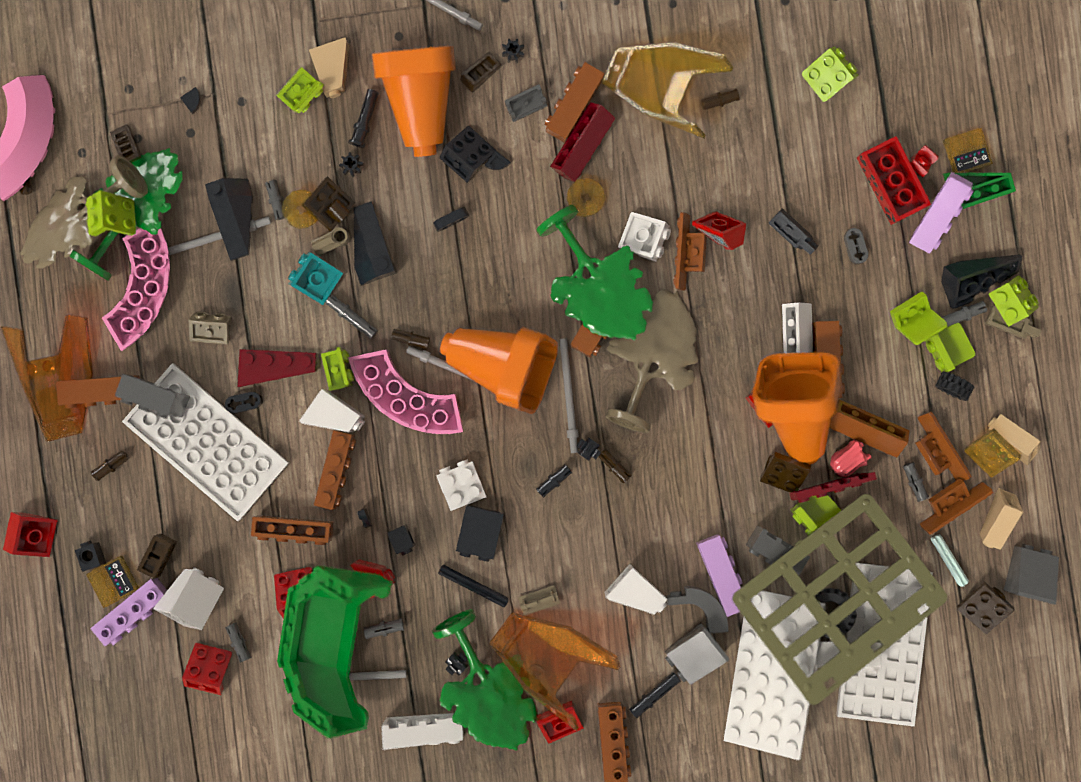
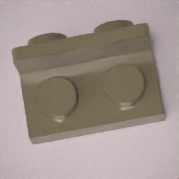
M206 312L194 313L189 319V341L228 345L231 316H226L223 313L214 315L207 314Z

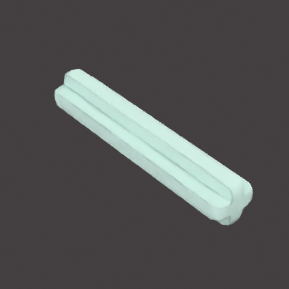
M940 534L933 536L931 541L957 584L961 587L968 584V578Z

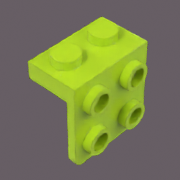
M835 46L828 49L802 72L804 79L824 102L859 76L856 73L858 70L854 64L848 63L844 58L846 55L843 50Z
M300 67L276 96L292 111L298 114L301 111L304 113L311 105L309 102L314 97L318 98L321 95L324 84L315 80L303 67Z
M102 190L87 198L89 235L97 236L106 230L130 236L136 234L135 207L132 199Z
M1019 275L989 293L990 298L1008 327L1030 316L1039 308L1038 299L1034 294L1030 293L1027 281Z
M924 292L918 293L890 311L895 328L914 345L921 344L948 326L947 322L930 308L927 295Z
M960 323L943 329L925 341L926 347L932 353L936 367L941 373L949 372L955 369V366L975 356V351Z
M336 347L334 351L322 353L321 357L329 391L353 386L352 381H355L352 370L348 368V351L342 347Z
M829 495L819 498L812 496L809 501L797 503L790 509L794 514L792 516L799 525L802 524L806 528L805 533L808 536L841 511Z

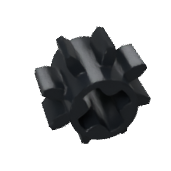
M508 39L507 45L502 44V48L506 50L502 52V57L507 56L508 63L511 60H515L518 63V58L524 57V53L521 52L524 49V45H519L518 39L515 41ZM513 48L514 50H516V53L513 54V52L510 51V49Z
M349 152L347 157L341 156L343 163L339 164L340 168H345L343 170L344 175L349 172L354 177V173H362L360 166H363L364 163L358 162L360 158L358 154L353 157L351 152ZM353 161L354 165L350 169L348 165H350V162Z
M589 437L586 441L581 439L577 444V447L580 448L578 454L588 461L592 457L596 460L601 453L597 450L600 445Z
M454 652L445 661L448 665L445 670L451 676L454 673L459 676L469 666L466 663L467 657L462 652L459 655Z

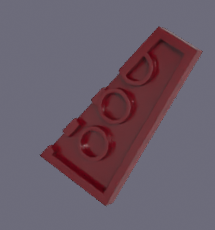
M239 349L237 387L240 388L315 373L317 353Z
M875 472L857 473L790 492L789 494L791 500H798L799 503L809 501L812 496H816V498L828 495L827 492H841L846 487H858L865 482L876 480L877 478Z

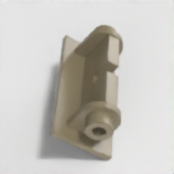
M554 585L518 597L524 616L560 604Z

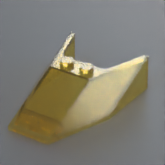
M677 43L616 48L602 83L644 115L705 139V133L697 124L688 122L679 115V108L694 75L730 72L733 70V66L723 54Z

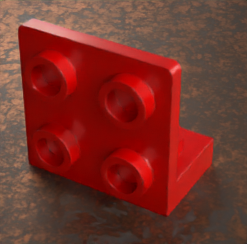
M311 567L274 575L276 607L283 619L288 589L298 584L299 580L305 575L312 573Z
M195 643L182 676L184 686L222 695L224 689L223 679L231 660L232 652Z

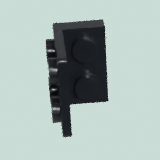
M467 126L445 145L439 158L468 183L473 178L476 170L492 156L496 149L470 126Z

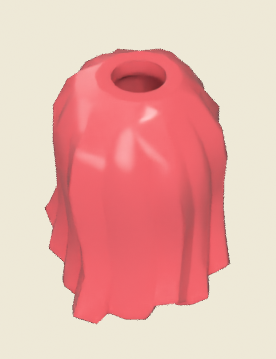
M853 440L831 456L830 466L838 476L848 477L860 467L867 466V461L872 457L870 454L862 452V447L864 446L862 442Z

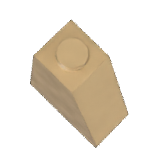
M346 38L309 49L319 81L324 84L322 89L326 97L336 98L342 92H345L349 45Z
M1002 414L998 418L994 417L988 424V427H990L989 434L994 431L1018 455L1016 457L1027 466L1039 453L1041 441Z
M998 488L980 532L985 546L1001 550L1018 522L1023 510L1015 494Z

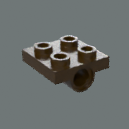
M327 176L303 202L302 206L324 227L332 231L349 214L355 202Z
M774 452L767 459L760 482L789 493L794 492L801 487L811 470V465Z
M986 582L957 605V610L985 634L989 633L1015 611L1014 607L1006 601L1004 594L996 587L991 588Z

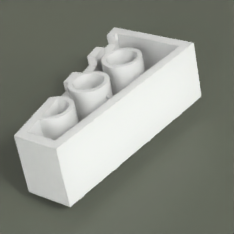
M454 713L386 717L382 724L383 750L427 744L438 745L444 742L457 744L464 738V727L453 723L452 716Z

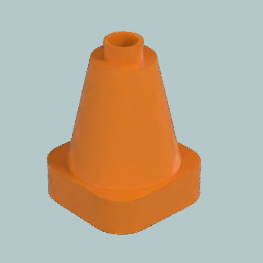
M446 46L372 54L375 78H381L405 147H413L414 157L436 155V144H441L444 141L451 71L456 70L454 47Z
M524 327L518 333L459 328L454 334L449 332L445 334L441 342L440 353L446 356L448 365L494 393L497 402L533 414L542 401L558 353V342L546 334Z
M824 352L777 353L765 357L759 363L753 388L756 414L760 419L773 423L788 456L810 465L814 464L826 451L831 417L837 411L841 385L838 359L834 355Z

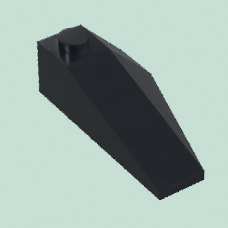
M222 178L205 184L209 202L230 260L233 261L248 256L251 238V204L253 203V194L249 180L244 178Z
M372 201L354 207V268L361 286L397 274Z
M1018 254L964 260L944 266L941 283L950 307L955 309L974 301V296L981 292L985 294L989 291V287L996 282L1001 284L1018 273L1022 256Z

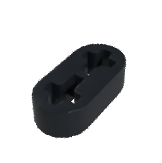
M462 207L437 219L433 224L436 231L440 232L465 220L470 215L466 207Z
M256 392L231 396L226 399L225 408L230 413L254 410L261 406L262 397ZM252 395L254 398H257L258 400L255 402L254 406L252 403L246 404L245 402L246 400H250ZM232 400L242 403V405L236 406V410L230 407V404L233 403Z

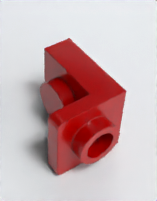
M924 145L912 156L910 163L913 169L923 178L929 172L930 166L938 160L939 156L927 145Z

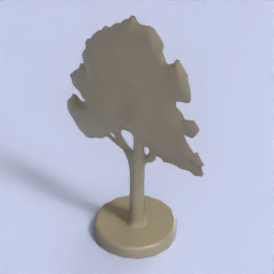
M115 156L110 161V169L117 181L105 189V192L115 194L123 188L135 198H142L148 193L144 178L129 160L122 156ZM84 177L70 178L65 185V188L68 189L67 192L56 191L49 202V206L43 207L36 215L20 253L24 256V263L30 264L34 260L39 259L36 268L43 269L56 261L58 251L64 252V257L68 258L73 251L74 245L80 246L81 249L92 244V237L89 235L87 225L88 215L84 217L87 213V207L85 206L82 210L78 211V205L81 203L86 204L87 201L83 193L86 186V179Z
M666 289L656 293V298L653 299L652 312L648 310L642 311L643 318L647 322L645 332L637 334L636 340L626 338L617 340L614 338L607 347L611 354H616L629 362L635 363L634 366L638 372V380L626 412L609 409L605 417L619 426L640 433H649L651 428L649 422L635 415L647 382L653 377L664 378L674 390H682L691 385L695 379L693 370H686L685 367L696 364L699 360L693 346L697 339V328L694 325L693 318L683 304L679 293L675 292L673 294ZM653 362L658 364L659 368L656 371L648 373L649 367Z

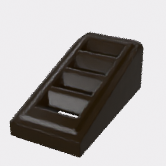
M487 52L461 73L460 80L473 93L502 65L490 52ZM486 60L493 66L492 68L485 63ZM480 66H482L487 72L485 73V72L480 68ZM475 71L481 76L480 78L474 73Z
M128 124L110 132L119 156L126 158L131 163L142 158V154ZM126 131V135L117 137V134ZM127 138L129 139V141L120 144V141ZM131 144L130 148L123 151L122 148ZM132 151L134 152V154H131V155H129V156H127V157H126V155H125V154H127V153H129V152H132Z

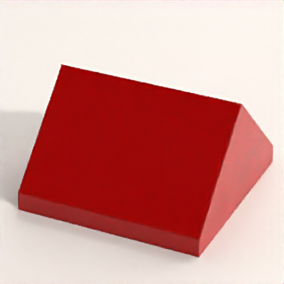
M572 701L537 715V724L548 744L584 729Z

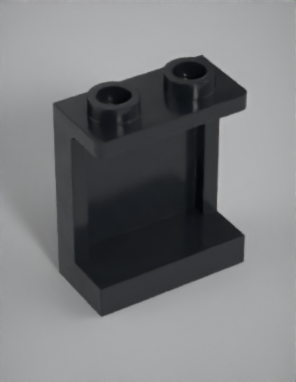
M466 505L456 551L460 552L459 555L469 558L471 555L478 556V560L489 562L490 559L493 560L504 513Z

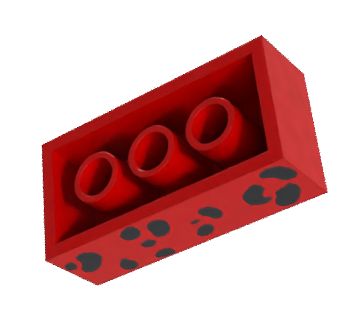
M897 136L861 153L857 157L890 225L931 205Z

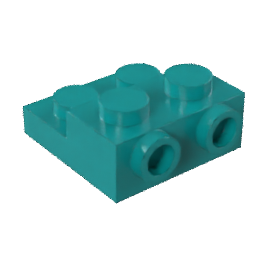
M308 252L307 255L303 253L298 261L300 266L297 271L293 269L288 276V280H290L288 284L321 305H324L343 273L311 252Z

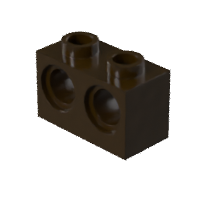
M161 533L154 535L137 571L153 579L160 577L177 541Z

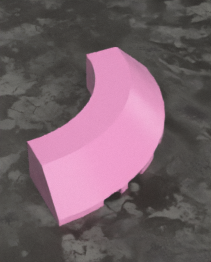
M45 75L17 77L2 86L7 99V120L0 137V198L2 201L7 200L24 187L23 183L30 176H34L35 169L40 162H43L48 152L47 146L54 133L53 114H55V108L52 102L53 94Z
M139 228L136 230L135 235H127L122 238L131 262V274L126 288L127 291L123 299L108 314L102 317L121 351L131 346L147 331L163 305L169 283L170 261L167 242L162 229H158V233L152 235L148 231Z
M388 350L349 357L352 372L363 393L379 411L405 427L425 433L453 434L463 432L456 394L433 395L416 389L398 373Z

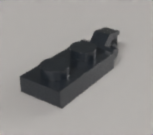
M783 208L769 221V225L796 249H804L811 255L819 246L813 240L812 235Z

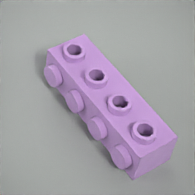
M951 172L912 234L909 243L929 254L932 249L936 250L942 241L940 239L943 232L947 234L952 226L950 221L954 216L957 218L963 208L961 206L964 200L968 201L971 197L973 183Z
M717 534L696 542L726 616L728 617L740 612L733 603L732 596L741 588L742 580L739 574H735L733 570L735 563L732 556L727 555L725 549L728 546L724 537L721 538Z
M158 578L150 579L90 629L104 646L109 644L115 645L123 639L121 636L126 631L130 633L138 626L136 623L140 619L144 621L153 614L151 610L154 609L155 605L167 592V589Z

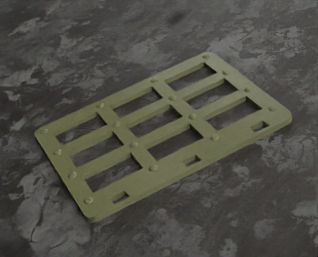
M863 494L804 540H799L795 543L791 550L733 594L732 601L806 701L815 705L947 601V594L873 497L869 494ZM865 512L878 528V531L847 554L834 535ZM887 540L900 559L869 582L856 563ZM824 543L838 562L806 586L792 567ZM909 569L922 587L891 611L877 592L905 570ZM846 572L859 591L830 614H827L814 596ZM782 575L796 594L766 618H763L750 599ZM868 601L881 620L850 644L836 625ZM804 604L818 623L788 647H785L772 628ZM926 604L929 609L920 615L917 609ZM826 633L840 652L807 677L794 658ZM879 640L883 645L874 652L871 646ZM832 677L836 683L826 689L824 683Z

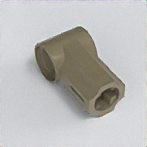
M335 228L331 232L312 240L313 249L318 256H321L340 246L347 245L351 241V234L344 228ZM344 232L345 239L339 242L337 234Z

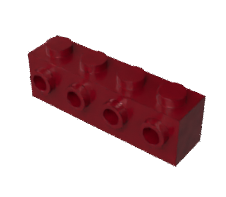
M590 102L550 167L564 179L576 182L593 153L601 144L603 137L611 128L615 117L602 105Z

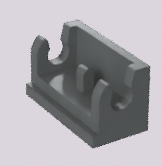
M538 84L505 100V107L514 123L547 107V101Z

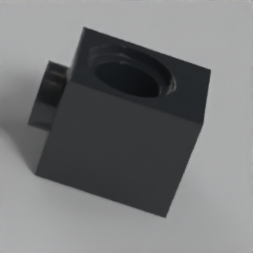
M407 524L387 533L396 554L401 553L403 556L413 551L412 547L416 544Z
M87 541L80 544L81 548L74 550L82 572L107 564L99 542L92 544V541ZM88 550L93 553L92 560L87 557Z

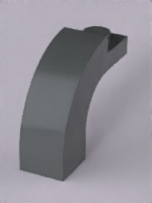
M684 586V594L681 591H672L670 595H665L667 605L694 604L699 606L704 611L706 628L709 633L728 632V622L724 609L707 591L693 586Z

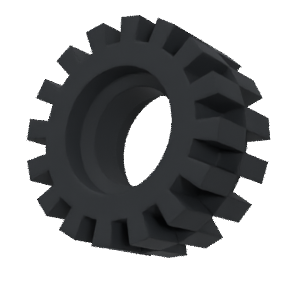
M942 372L935 385L942 392L963 401H968L975 388L972 383L949 372Z

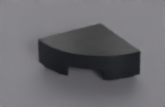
M194 87L180 97L192 114L198 110L200 103V92Z
M495 151L484 167L490 170H502L508 167L511 162Z
M367 509L358 511L357 514L363 522V527H372Z

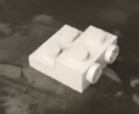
M631 212L618 248L630 246V250L639 257L657 261L664 253V247H662L664 240H668L670 237V226L664 221Z
M468 459L457 463V468L450 469L449 466L439 470L440 474L436 475L450 511L487 497L473 461L468 462Z

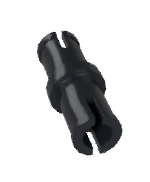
M564 464L553 475L550 474L548 479L537 487L536 490L544 498L555 487L558 488L560 483L573 472Z

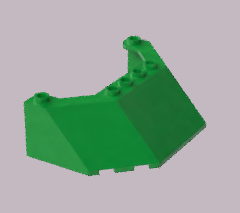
M317 566L313 569L312 573L305 575L299 580L298 584L288 589L277 662L279 668L284 670L286 678L283 681L287 694L291 693L294 714L325 737L331 739L367 729L369 713L357 702L349 678L361 604L373 595L379 598H387L391 591L392 582L377 574Z

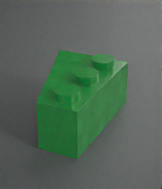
M943 173L945 182L951 173ZM955 173L973 183L971 188L973 193L968 201L964 200L962 202V209L1016 191L1011 173Z

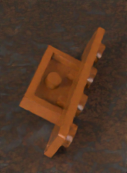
M680 212V217L677 220L679 236L676 238L678 251L675 257L676 274L674 275L673 282L675 289L685 291L687 272H705L707 236L703 233H689L690 215Z
M928 412L920 415L918 420L927 434L915 442L935 476L948 468L956 481L958 479L962 481L970 479L972 477L934 414Z
M958 479L928 499L935 514L921 522L920 526L931 535L982 500H985L994 492L983 482L968 491L964 481Z

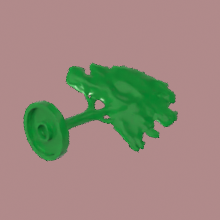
M170 148L153 153L147 152L145 155H141V159L132 162L147 184L148 193L144 197L135 198L123 188L115 193L134 201L136 227L142 228L152 235H156L158 229H161L162 221H159V212L165 213L171 209V204L165 203V194H175L183 180L182 171L174 173L175 166L179 161L178 155L171 153ZM113 175L106 178L107 188L117 181ZM100 188L99 190L95 191L93 194L97 193V192L100 191V190L103 191V189ZM109 231L90 259L75 250L72 251L69 257L109 281L112 274L100 267L98 262L118 235V232Z
M569 205L540 224L536 230L539 236L545 237L559 229L575 253L579 263L578 269L572 276L556 277L553 280L550 295L553 302L562 305L564 300L567 299L568 305L565 315L576 318L578 321L582 320L583 326L588 328L593 334L596 333L609 338L617 337L636 340V335L646 330L647 322L643 318L642 311L648 310L652 312L653 301L645 287L635 290L636 279L642 278L643 272L637 268L629 270L630 260H634L633 251L630 250V246H623L620 250L606 256L602 261L598 258L589 257L567 226V223L577 215L578 209L575 205ZM585 266L591 273V277L588 279H584L582 275Z
M473 609L457 613L434 627L432 633L436 639L445 638L455 633L470 663V674L462 682H446L442 688L440 704L448 711L451 710L453 705H456V711L452 716L453 723L468 728L469 734L477 742L516 751L519 745L526 743L528 740L529 731L526 728V721L535 723L537 717L533 699L521 698L523 689L530 686V682L526 678L518 679L519 671L523 669L524 661L521 660V655L518 654L513 655L512 658L497 664L493 668L488 664H482L463 630L476 619V615ZM475 673L481 679V684L477 686L473 685Z

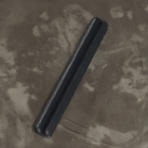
M442 565L438 571L439 575L501 607H506L509 601L508 597L446 565Z

